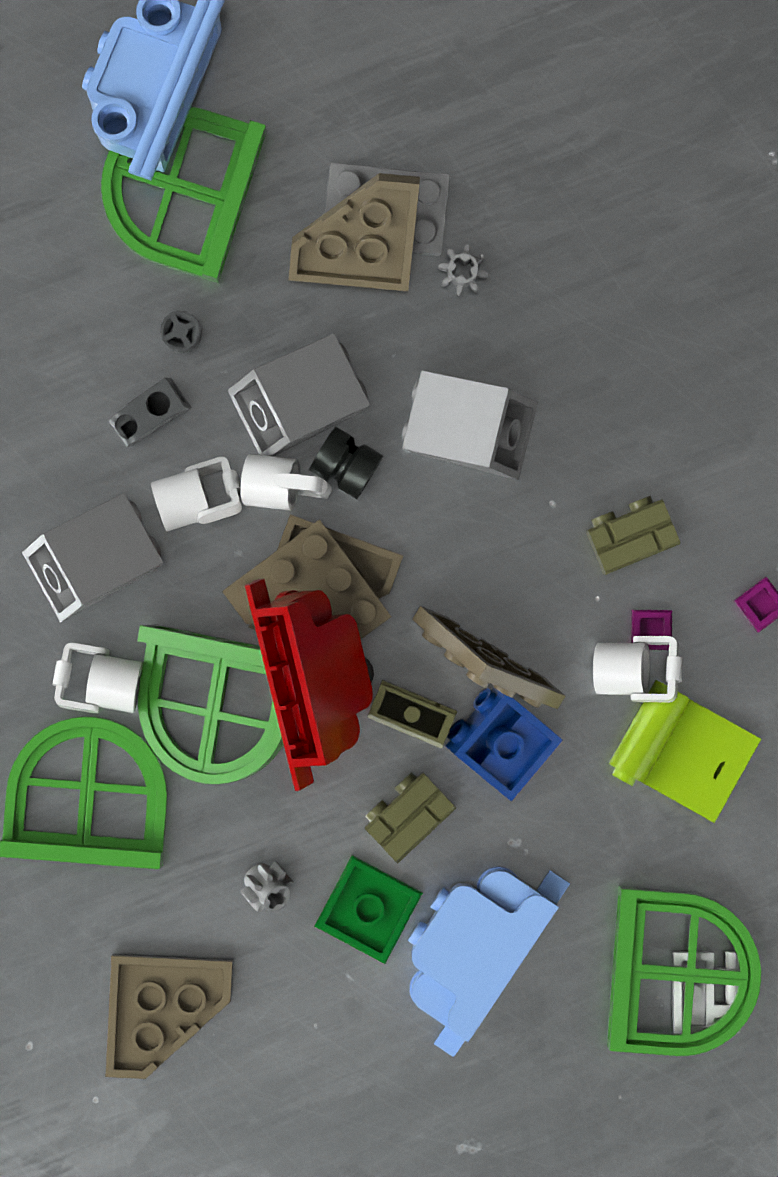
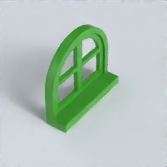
M191 107L183 125V135L170 175L155 171L152 181L130 174L128 172L131 165L128 162L130 157L109 151L102 172V200L106 215L115 232L135 253L159 265L219 283L267 129L266 125L250 120L249 123L208 110ZM193 129L236 142L220 191L178 178ZM123 177L165 189L150 237L134 224L126 210L122 194ZM173 192L215 205L200 255L158 242Z
M156 624L140 625L137 641L146 643L139 685L138 712L145 738L156 756L178 775L204 784H224L243 780L266 767L284 745L273 700L269 721L222 711L230 667L266 675L260 646ZM168 655L214 664L207 708L161 698ZM161 707L205 716L198 759L187 754L175 743L164 723ZM221 720L265 729L259 742L247 754L227 763H214Z
M100 717L70 718L52 724L40 731L20 751L9 774L5 799L3 837L0 840V857L161 869L163 867L168 790L163 768L150 745L127 726ZM84 737L81 781L31 777L40 759L50 749L66 740ZM99 738L118 745L134 759L142 772L146 786L96 782ZM28 785L80 789L77 834L24 830ZM95 791L147 795L144 839L91 835Z
M619 886L607 1036L609 1051L689 1056L710 1051L727 1042L749 1019L760 992V958L754 940L747 928L726 907L704 896L684 892L636 889L635 887ZM646 911L690 914L687 967L642 964ZM699 917L716 925L728 937L737 954L740 971L695 968ZM641 979L686 982L682 1034L637 1032ZM694 983L738 986L736 996L726 1013L709 1027L691 1033Z

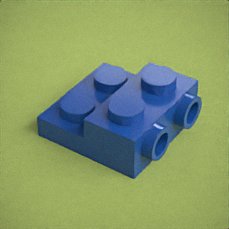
M487 688L481 691L475 698L473 703L475 711L466 721L463 719L458 720L450 728L447 735L450 741L445 747L512 802L563 740L514 698L504 695L496 688L492 690Z

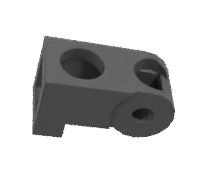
M163 378L129 402L125 408L111 417L109 422L126 447H130L192 407L173 379Z

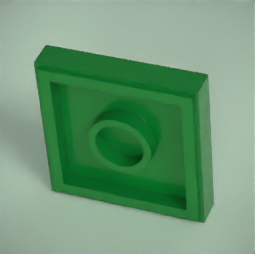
M351 855L314 927L386 964L423 892Z

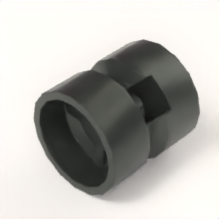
M335 426L314 458L309 471L327 482L333 479L337 480L338 489L357 500L376 471L383 455L365 444L357 447L354 437Z

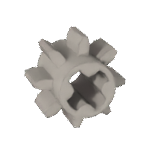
M469 245L464 247L463 253L457 255L449 248L447 251L448 257L451 259L449 264L439 263L438 269L447 272L448 275L441 285L445 287L452 283L457 287V296H460L462 289L470 287L475 293L478 292V285L475 282L476 278H487L488 272L478 269V264L483 261L484 255L481 254L474 258L469 254ZM460 262L463 266L468 264L472 266L469 279L466 280L462 275L457 278L453 275L456 271L455 263Z
M274 862L270 867L267 864L260 863L253 866L246 873L244 883L247 887L241 890V894L258 913L264 907L268 911H276L288 902L290 898L288 887L293 885L294 882L277 862Z

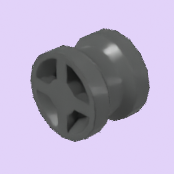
M178 310L167 315L161 324L160 334L162 340L170 350L184 354L198 347L202 338V330L198 320L187 311Z

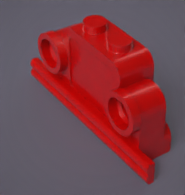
M265 578L258 579L246 584L245 589L295 791H300L314 783L310 766L328 765L337 760L341 753L352 748L357 743L360 725L356 714L370 706L373 690L357 623L350 614L332 615L330 601L321 590L283 591L277 595L274 601L270 602Z

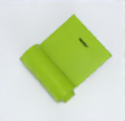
M655 680L648 694H667L668 686ZM677 692V698L673 702H643L608 764L615 767L612 773L613 776L632 787L635 781L638 780L715 823L759 745L761 738L699 705L682 693Z

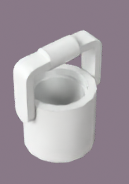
M248 454L245 459L241 477V500L245 506L291 511L295 507L298 496L328 499L332 492L331 484L324 479L300 475L298 459Z
M217 457L189 466L183 473L151 482L154 498L166 532L197 522L201 524L211 523L236 515L242 510L240 480L237 472L231 470L229 461L225 457ZM223 470V483L227 496L231 498L232 502L211 508L201 477Z
M634 636L633 643H597L593 659V681L596 694L631 695V701L670 703L675 701L678 683L682 682L683 657L679 656V643L671 636ZM648 645H669V656L666 660L667 694H647L650 684V653Z
M68 643L63 649L61 661L56 663L52 685L56 686L55 702L61 708L89 713H98L99 707L134 713L138 701L143 662L109 656L110 650L106 648ZM73 651L94 655L88 677L85 703L63 700L65 688H68L73 665L70 662Z

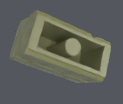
M651 496L628 504L630 513L616 518L614 511H611L591 520L594 527L587 530L586 534L604 575L681 544L662 499L653 503Z
M382 680L367 718L442 749L457 710Z
M411 772L394 788L399 793L397 797L388 805L381 800L365 815L370 821L365 826V830L397 864L456 809V806L424 772L418 777Z

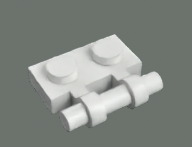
M672 951V966L687 967L688 951ZM713 951L696 952L695 968L740 971L735 951H725V967H714ZM672 981V1032L674 1034H682L686 982ZM694 983L691 1033L703 1030L714 1024V1018H721L731 1006L738 986L725 985V1003L714 1004V984Z

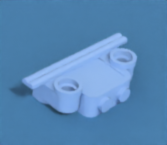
M139 0L136 8L137 19L121 17L113 23L110 32H103L97 48V53L100 56L95 68L91 66L88 68L82 88L87 90L93 110L92 126L101 144L110 151L133 159L128 170L130 174L152 181L156 170L165 172L222 32L219 14L225 0H198L196 6L178 0Z
M496 866L487 869L481 874L477 882V889L467 883L456 884L450 891L444 887L441 889L430 908L435 910V913L427 924L420 921L408 939L413 944L411 950L412 962L418 969L410 982L411 998L418 1008L445 1025L435 1040L434 1045L454 1057L464 1041H470L559 908L557 903L570 885L569 882L549 870L537 890L519 879L510 869Z

